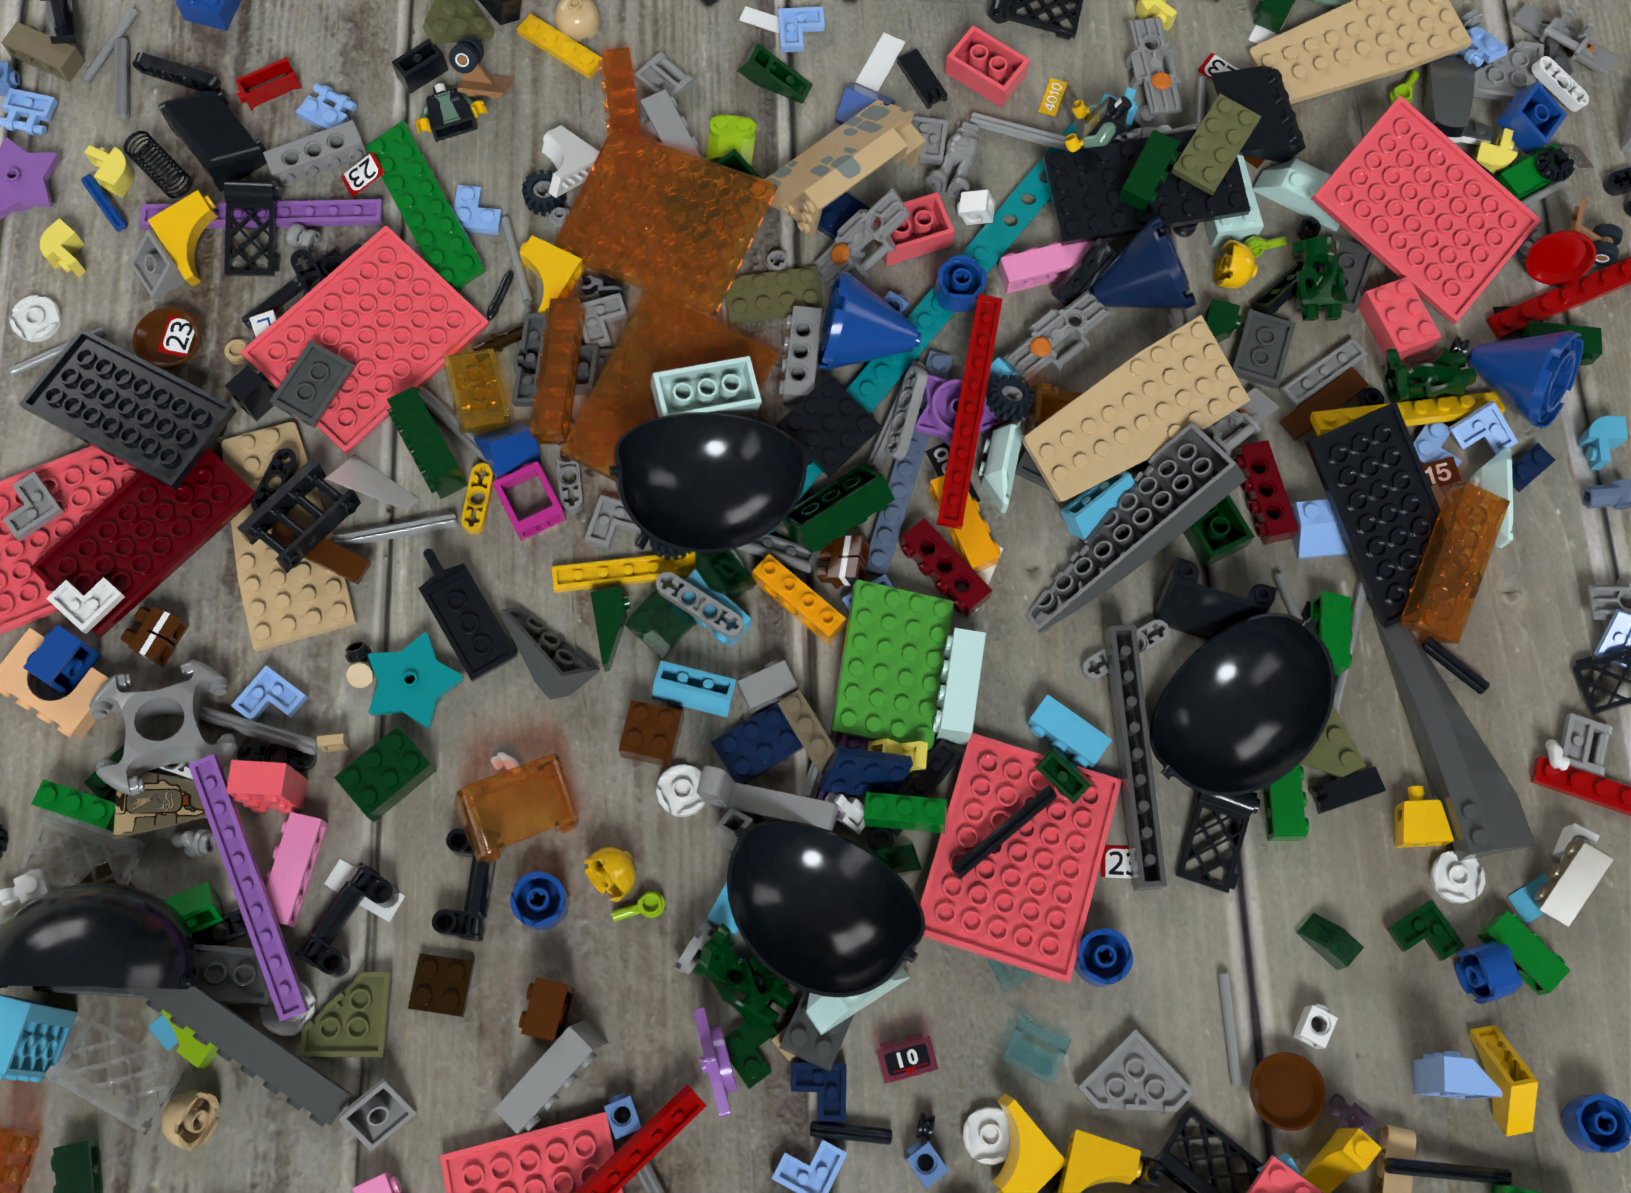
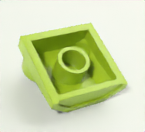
M719 114L711 118L706 153L708 164L717 162L735 149L752 167L757 123L748 117Z

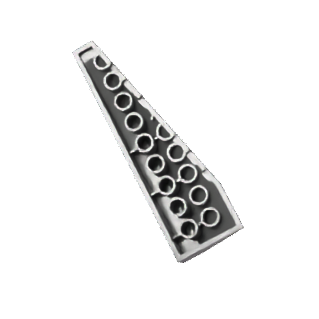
M1193 422L1148 461L1149 466L1143 473L1139 472L1134 478L1135 483L1128 492L1124 491L1118 498L1119 503L1114 510L1110 509L1084 541L1085 546L1079 553H1074L1070 558L1071 563L1063 573L1059 572L1054 578L1053 586L1049 590H1045L1025 614L1039 633L1083 607L1128 576L1247 480L1237 463Z

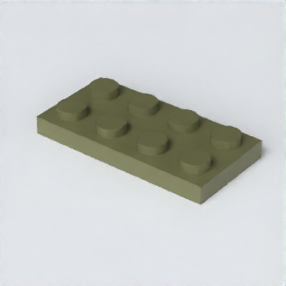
M1219 94L1174 165L1171 173L1213 196L1262 116Z
M817 266L723 278L730 325L787 318L788 314L792 315L793 306L822 308V313H824Z

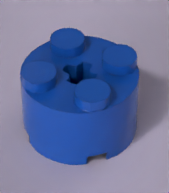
M956 255L941 265L934 290L939 306L942 309H948L953 312H967L976 308L978 294H983L987 277L985 269L980 267L974 258L966 255Z
M536 871L524 875L517 881L511 894L510 904L514 915L525 926L533 930H547L558 925L567 915L569 898L566 889L556 877L548 873ZM541 895L545 900L543 905L539 907L535 903L538 902L537 897Z
M1109 928L1097 929L1081 938L1074 965L1075 971L1085 982L1097 987L1110 986L1120 981L1129 973L1133 964V954L1127 939L1118 931ZM1102 952L1105 953L1104 958L1108 960L1104 963L1100 962V957L1098 956Z
M1490 941L1457 953L1456 957H1460V963L1455 964V970L1460 985L1466 994L1472 993L1477 998L1473 1001L1478 1004H1484L1512 995L1523 984L1522 977L1517 972L1512 960V951L1506 944L1500 945Z
M1605 1094L1581 1095L1572 1099L1561 1112L1566 1135L1579 1150L1592 1153H1614L1624 1149L1631 1140L1629 1139L1631 1134V1113L1624 1103Z

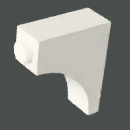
M562 125L546 132L543 138L542 152L551 159L557 168V171L553 173L549 194L557 198L599 175L604 154Z

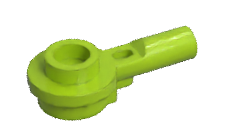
M1412 71L1405 83H1401V85L1390 92L1389 99L1391 103L1401 95L1411 104L1413 99L1412 87L1419 77L1417 71Z
M1252 236L1243 244H1246L1253 251L1256 258L1266 249L1285 246L1287 239L1285 236L1269 240L1263 239L1261 236Z
M648 891L640 897L637 904L611 911L613 920L615 922L638 914L648 918H656L663 913L665 900L660 893Z

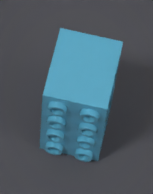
M0 994V1079L41 1083L42 1078L53 1079L77 1012Z

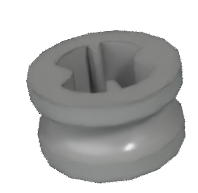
M775 250L768 255L767 268L769 272L788 269V257L783 251ZM776 259L781 260L779 266L774 265Z

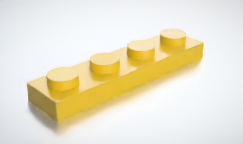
M531 13L517 28L519 36L588 79H591L604 64L602 57Z

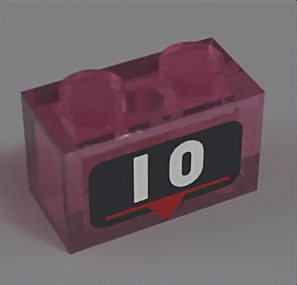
M922 1032L906 1036L907 1042L896 1044V1040H890L879 1044L881 1049L876 1050L875 1055L883 1085L939 1069L930 1036L923 1037Z

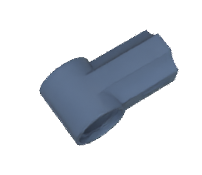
M1621 479L1607 485L1586 486L1581 497L1583 505L1587 509L1614 507L1615 510L1631 508V479Z

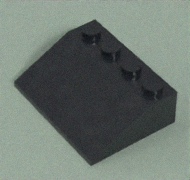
M1259 66L1218 72L1211 75L1217 96L1222 94L1262 116L1238 155L1284 163L1306 148L1303 134L1296 121V114L1289 101V94L1285 90L1282 75L1278 69Z

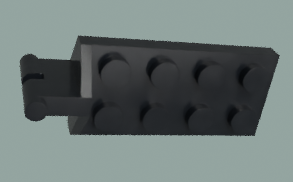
M429 548L425 549L423 555L434 576L418 589L470 680L473 682L518 657L465 564L463 563L444 570L434 551Z

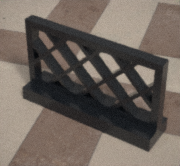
M1191 1107L1186 1110L1160 1153L1154 1157V1159L1159 1160V1164L1164 1165V1170L1160 1172L1186 1193H1221L1217 1179L1230 1178L1233 1193H1239L1236 1177L1249 1176L1250 1185H1252L1255 1181V1175L1259 1174L1258 1170L1253 1171V1167L1258 1169L1264 1165ZM1190 1118L1199 1124L1200 1136H1188L1186 1124ZM1202 1139L1206 1156L1193 1157L1190 1141ZM1208 1139H1219L1222 1142L1224 1154L1212 1155ZM1184 1142L1187 1158L1178 1159L1169 1152L1174 1143ZM1225 1157L1229 1174L1216 1176L1213 1159ZM1231 1157H1242L1245 1160L1248 1172L1235 1173ZM1207 1160L1210 1177L1198 1175L1194 1161Z

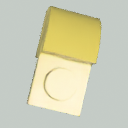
M1138 0L1136 4V14L1139 19L1160 17L1162 27L1166 31L1173 26L1177 11L1166 4L1167 0Z
M1504 128L1495 141V145L1482 141L1472 157L1496 176L1503 168L1510 166L1518 152L1512 151L1514 131Z
M89 145L84 153L90 162L99 168L94 178L102 189L123 198L134 180V171L123 153L116 147L109 152L104 148L97 149Z
M59 218L42 234L40 250L55 270L60 266L66 273L72 271L77 277L86 272L77 259L72 256L85 244Z
M890 739L868 741V751L911 756L913 765L908 774H913L914 770L926 769L928 743L926 742L899 743Z

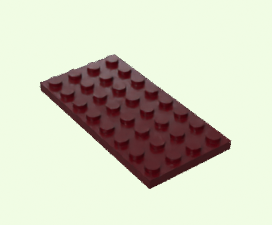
M208 448L177 490L140 471L136 473L32 564L30 568L53 591L67 580L79 592L85 595L103 577L120 591L125 597L92 628L99 637H102L251 503L256 493Z

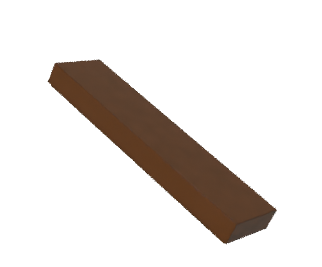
M1352 367L1281 419L1279 424L1296 441L1313 428L1310 421L1312 412L1339 409L1366 389L1369 384Z
M278 522L271 533L285 547L291 545L298 538L280 522ZM325 538L304 557L359 585L372 564L370 560Z

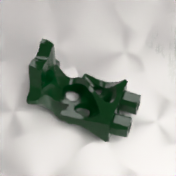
M1313 237L1292 243V258L1304 259L1302 270L1296 272L1297 293L1294 306L1295 309H1301L1303 321L1319 319L1318 309H1325V320L1336 321L1341 318L1342 307L1348 304L1344 289V271L1342 267H1337L1338 256L1335 252L1339 249V241H1335L1332 237ZM1314 262L1322 264V272H1317L1314 269ZM1306 279H1307V281L1309 282V284L1312 286V287L1309 288V289L1306 287V283H1305ZM1334 280H1335L1336 285H1335L1334 288H1332L1333 283H1334Z
M1443 347L1429 359L1411 362V366L1408 369L1401 361L1397 350L1388 349L1386 350L1385 365L1380 366L1385 391L1392 403L1432 399L1444 393L1462 396L1465 394L1466 386L1476 383L1477 376L1473 367L1464 370L1460 369L1466 367V359L1462 351L1450 354L1446 347ZM1417 379L1421 380L1422 383L1416 384L1411 382L1410 380Z
M722 923L713 937L703 945L700 960L693 973L701 977L706 976L715 985L722 1000L733 1006L751 1027H754L758 1022L770 1029L779 1017V1013L773 1010L771 1005L776 1003L785 1010L792 1003L794 994L785 987L786 982L762 966L754 958L747 961L737 957L731 948L733 944V939L730 935L731 930ZM731 970H737L740 973L741 978L738 981L731 979L729 974ZM752 975H759L763 980L758 982L753 979Z

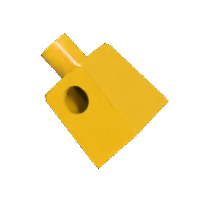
M1423 786L1408 787L1409 801H1403L1395 807V848L1444 846L1453 842L1454 838L1442 802L1440 800H1426Z

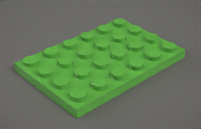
M858 579L854 581L830 732L869 740L890 739L899 743L923 741L928 743L927 752L933 750L935 732L932 731L934 717L939 708L936 707L938 692L942 685L940 677L944 660H946L944 650L950 632L954 601Z

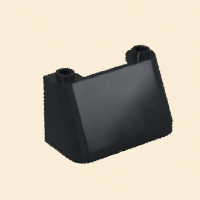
M214 90L166 100L159 104L157 107L170 129L190 149L206 173L211 176L214 185L220 192H223L226 180H242L267 164L263 152L267 151L259 139L255 141L231 112L227 107L229 103L221 92L216 93Z
M1177 557L1163 577L1154 609L1155 620L1164 621L1171 629L1209 640L1235 623L1268 613L1275 600L1277 588L1266 584H1256L1249 590L1247 599L1197 584L1199 578L1198 567L1191 561Z

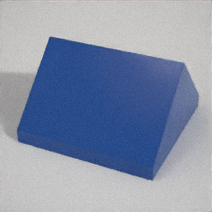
M853 83L845 87L835 122L844 124L877 99L883 101L885 106L889 104L894 105L896 100Z
M516 422L474 436V441L496 479L502 474H511L519 470L526 463L537 461L539 464L541 463L535 428Z

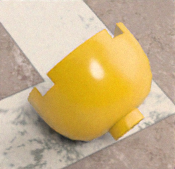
M1228 240L1222 247L1223 250H1226L1223 257L1218 256L1213 279L1215 282H1218L1215 285L1216 287L1237 289L1243 287L1251 278L1255 277L1258 265L1255 264L1256 260L1253 251L1246 244Z
M604 847L594 852L583 862V865H588L585 873L590 882L601 894H604L606 890L612 895L609 898L611 901L619 902L635 885V860L627 851L614 847Z

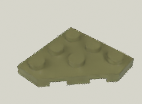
M435 0L422 27L433 44L459 42L460 39L466 36H471L478 40L492 39L495 33L474 0Z
M1333 705L1323 733L1300 764L1342 778L1365 767L1366 764Z
M361 972L343 992H340L324 1007V1010L302 1027L299 1057L386 1058L392 973Z

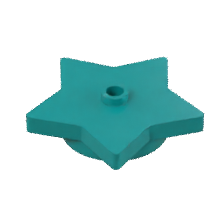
M424 632L401 652L368 654L378 680L368 713L371 716L403 713L426 729H431L437 704L442 696L462 683L464 677L437 660L430 636L427 632ZM415 678L413 683L408 684L411 679Z

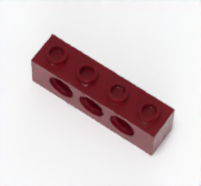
M1265 440L1241 445L1234 454L1233 460L1247 479L1241 484V488L1247 494L1249 500L1248 510L1254 516L1257 536L1261 538L1263 545L1292 539L1299 530L1269 441ZM1251 467L1257 468L1260 474L1255 473ZM1259 490H1264L1268 496L1262 495ZM1266 512L1272 513L1275 519L1268 517Z
M925 518L901 537L900 549L903 554L909 559L913 558L918 564L919 571L924 576H929L935 582L936 589L942 595L946 594L954 601L953 607L959 613L963 612L968 617L990 598L993 590ZM928 547L933 553L926 555L922 553L921 549ZM945 565L950 571L943 573L938 570V566ZM962 583L967 587V590L959 591L955 588V584Z

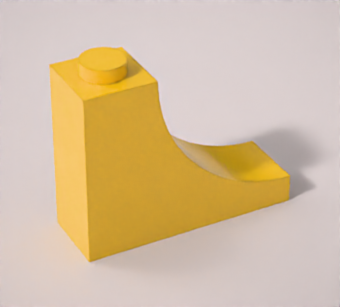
M198 190L148 219V222L183 278L193 287L201 282L195 266L197 242L204 229L213 220L218 218L213 210L216 208L213 200L209 195L204 196Z
M531 235L528 242L522 244L520 257L523 266L537 275L544 287L542 303L537 313H549L552 323L583 274L584 266L581 258Z
M1497 1025L1470 1029L1469 1038L1481 1058L1486 1074L1502 1090V1097L1492 1098V1117L1506 1137L1533 1132L1538 1080Z
M1004 1094L997 1102L1002 1107L1008 1121L1010 1145L1005 1164L992 1183L999 1190L997 1193H1037L1067 1161L1017 1101Z
M1338 1128L1302 1173V1176L1322 1192L1331 1193L1350 1176L1360 1171H1365L1382 1148L1360 1128Z
M1076 1129L1069 1137L1065 1156L1067 1163L1063 1167L1057 1193H1081L1093 1185L1105 1182L1129 1185L1141 1175L1143 1161H1140L1141 1151Z

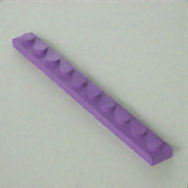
M381 199L278 201L276 205V227H291L295 223L305 227L382 225L383 202ZM226 202L215 203L216 208L213 210L218 218L213 220L205 229L225 228ZM142 204L140 227L143 230H153L148 219L173 204ZM233 210V221L237 225L248 216L243 210ZM261 210L254 218L263 225L269 219V210ZM251 219L243 228L260 227Z
M213 753L188 764L277 1015L280 1022L288 1020L310 1009L233 796L226 793L228 782L218 754Z

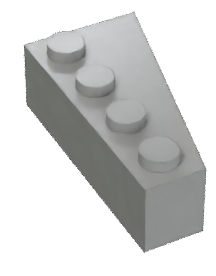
M666 89L640 100L639 120L642 124L646 123L647 133L651 140L657 139L658 151L662 158L669 159V162H667L668 168L681 187L710 166L706 158L700 156L698 152L699 145L695 137H690L687 131L688 124L684 116H679L676 110L678 106L672 95L669 96Z
M586 1020L569 1026L495 1107L494 1111L516 1134L525 1129L529 1132L541 1120L539 1115L545 1109L547 1111L550 1110L560 1099L558 1095L564 1089H569L579 1078L577 1075L596 1060L597 1054L608 1042Z

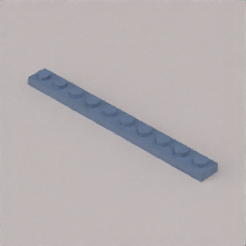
M930 350L925 370L928 375L947 380L953 357ZM924 396L922 398L917 419L919 418L920 414L925 408ZM913 431L906 456L902 460H896L888 484L895 500L879 513L870 542L869 559L866 567V573L879 577L884 574L887 576L930 435Z

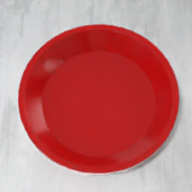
M1572 230L1553 232L1540 238L1532 245L1526 256V268L1529 275L1540 283L1547 285L1567 284L1581 278L1591 269L1596 260V247L1591 238L1581 232Z

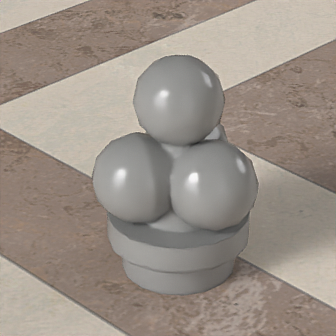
M199 827L193 828L190 831L175 832L171 837L172 845L177 848L184 847V853L189 857L205 856L213 853L216 848L213 833Z

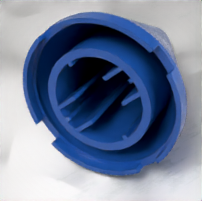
M838 272L840 279H835L824 320L822 343L820 342L818 353V368L824 370L836 369L913 351L914 346H919L921 333L918 332V327L853 275L848 272Z
M1564 331L1479 344L1476 348L1470 350L1467 361L1470 362V367H1473L1475 372L1531 425L1544 429L1555 420L1561 411L1564 403L1560 401L1566 390L1571 391L1582 358L1583 340L1576 338L1581 337L1579 333Z

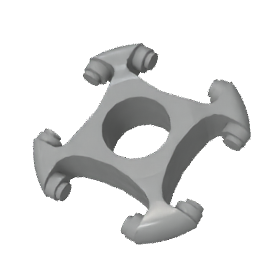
M192 659L181 664L183 677L187 676L188 681L156 691L128 693L123 692L129 691V687L133 686L131 675L126 673L113 675L96 692L89 703L93 719H103L110 711L122 712L126 725L124 754L118 764L108 758L98 760L96 774L115 790L134 796L145 792L144 781L142 778L139 779L138 776L155 768L170 764L194 762L214 753L218 754L221 766L224 769L237 749L236 738H234L233 734H225L217 740V744H207L202 736L201 720L199 719L205 695L208 693H213L216 696L227 694L228 681L223 675L212 667ZM169 714L184 717L182 727L172 737L162 741H151L143 738L145 729L155 718Z

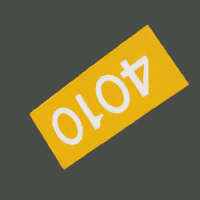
M1050 77L1038 113L1056 116L1068 84L1067 82Z

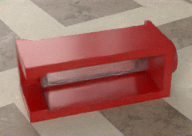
M287 57L235 80L239 87L236 93L241 103L247 102L251 111L253 110L252 108L294 89H302Z

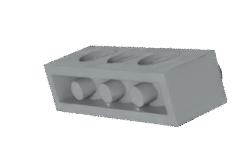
M353 120L263 152L274 180L281 187L291 185L301 179L313 177L323 171L335 169L342 164L357 161L361 157L367 156Z
M793 306L792 315L788 314L787 329H791L790 336H785L784 351H788V358H783L782 372L786 373L785 380H780L779 395H784L783 404L797 405L815 388L822 308ZM806 332L808 335L800 336L798 333ZM796 354H804L805 357H804V358H798V357H796L795 355H796ZM796 375H800L803 377V379L795 380L793 379V377Z

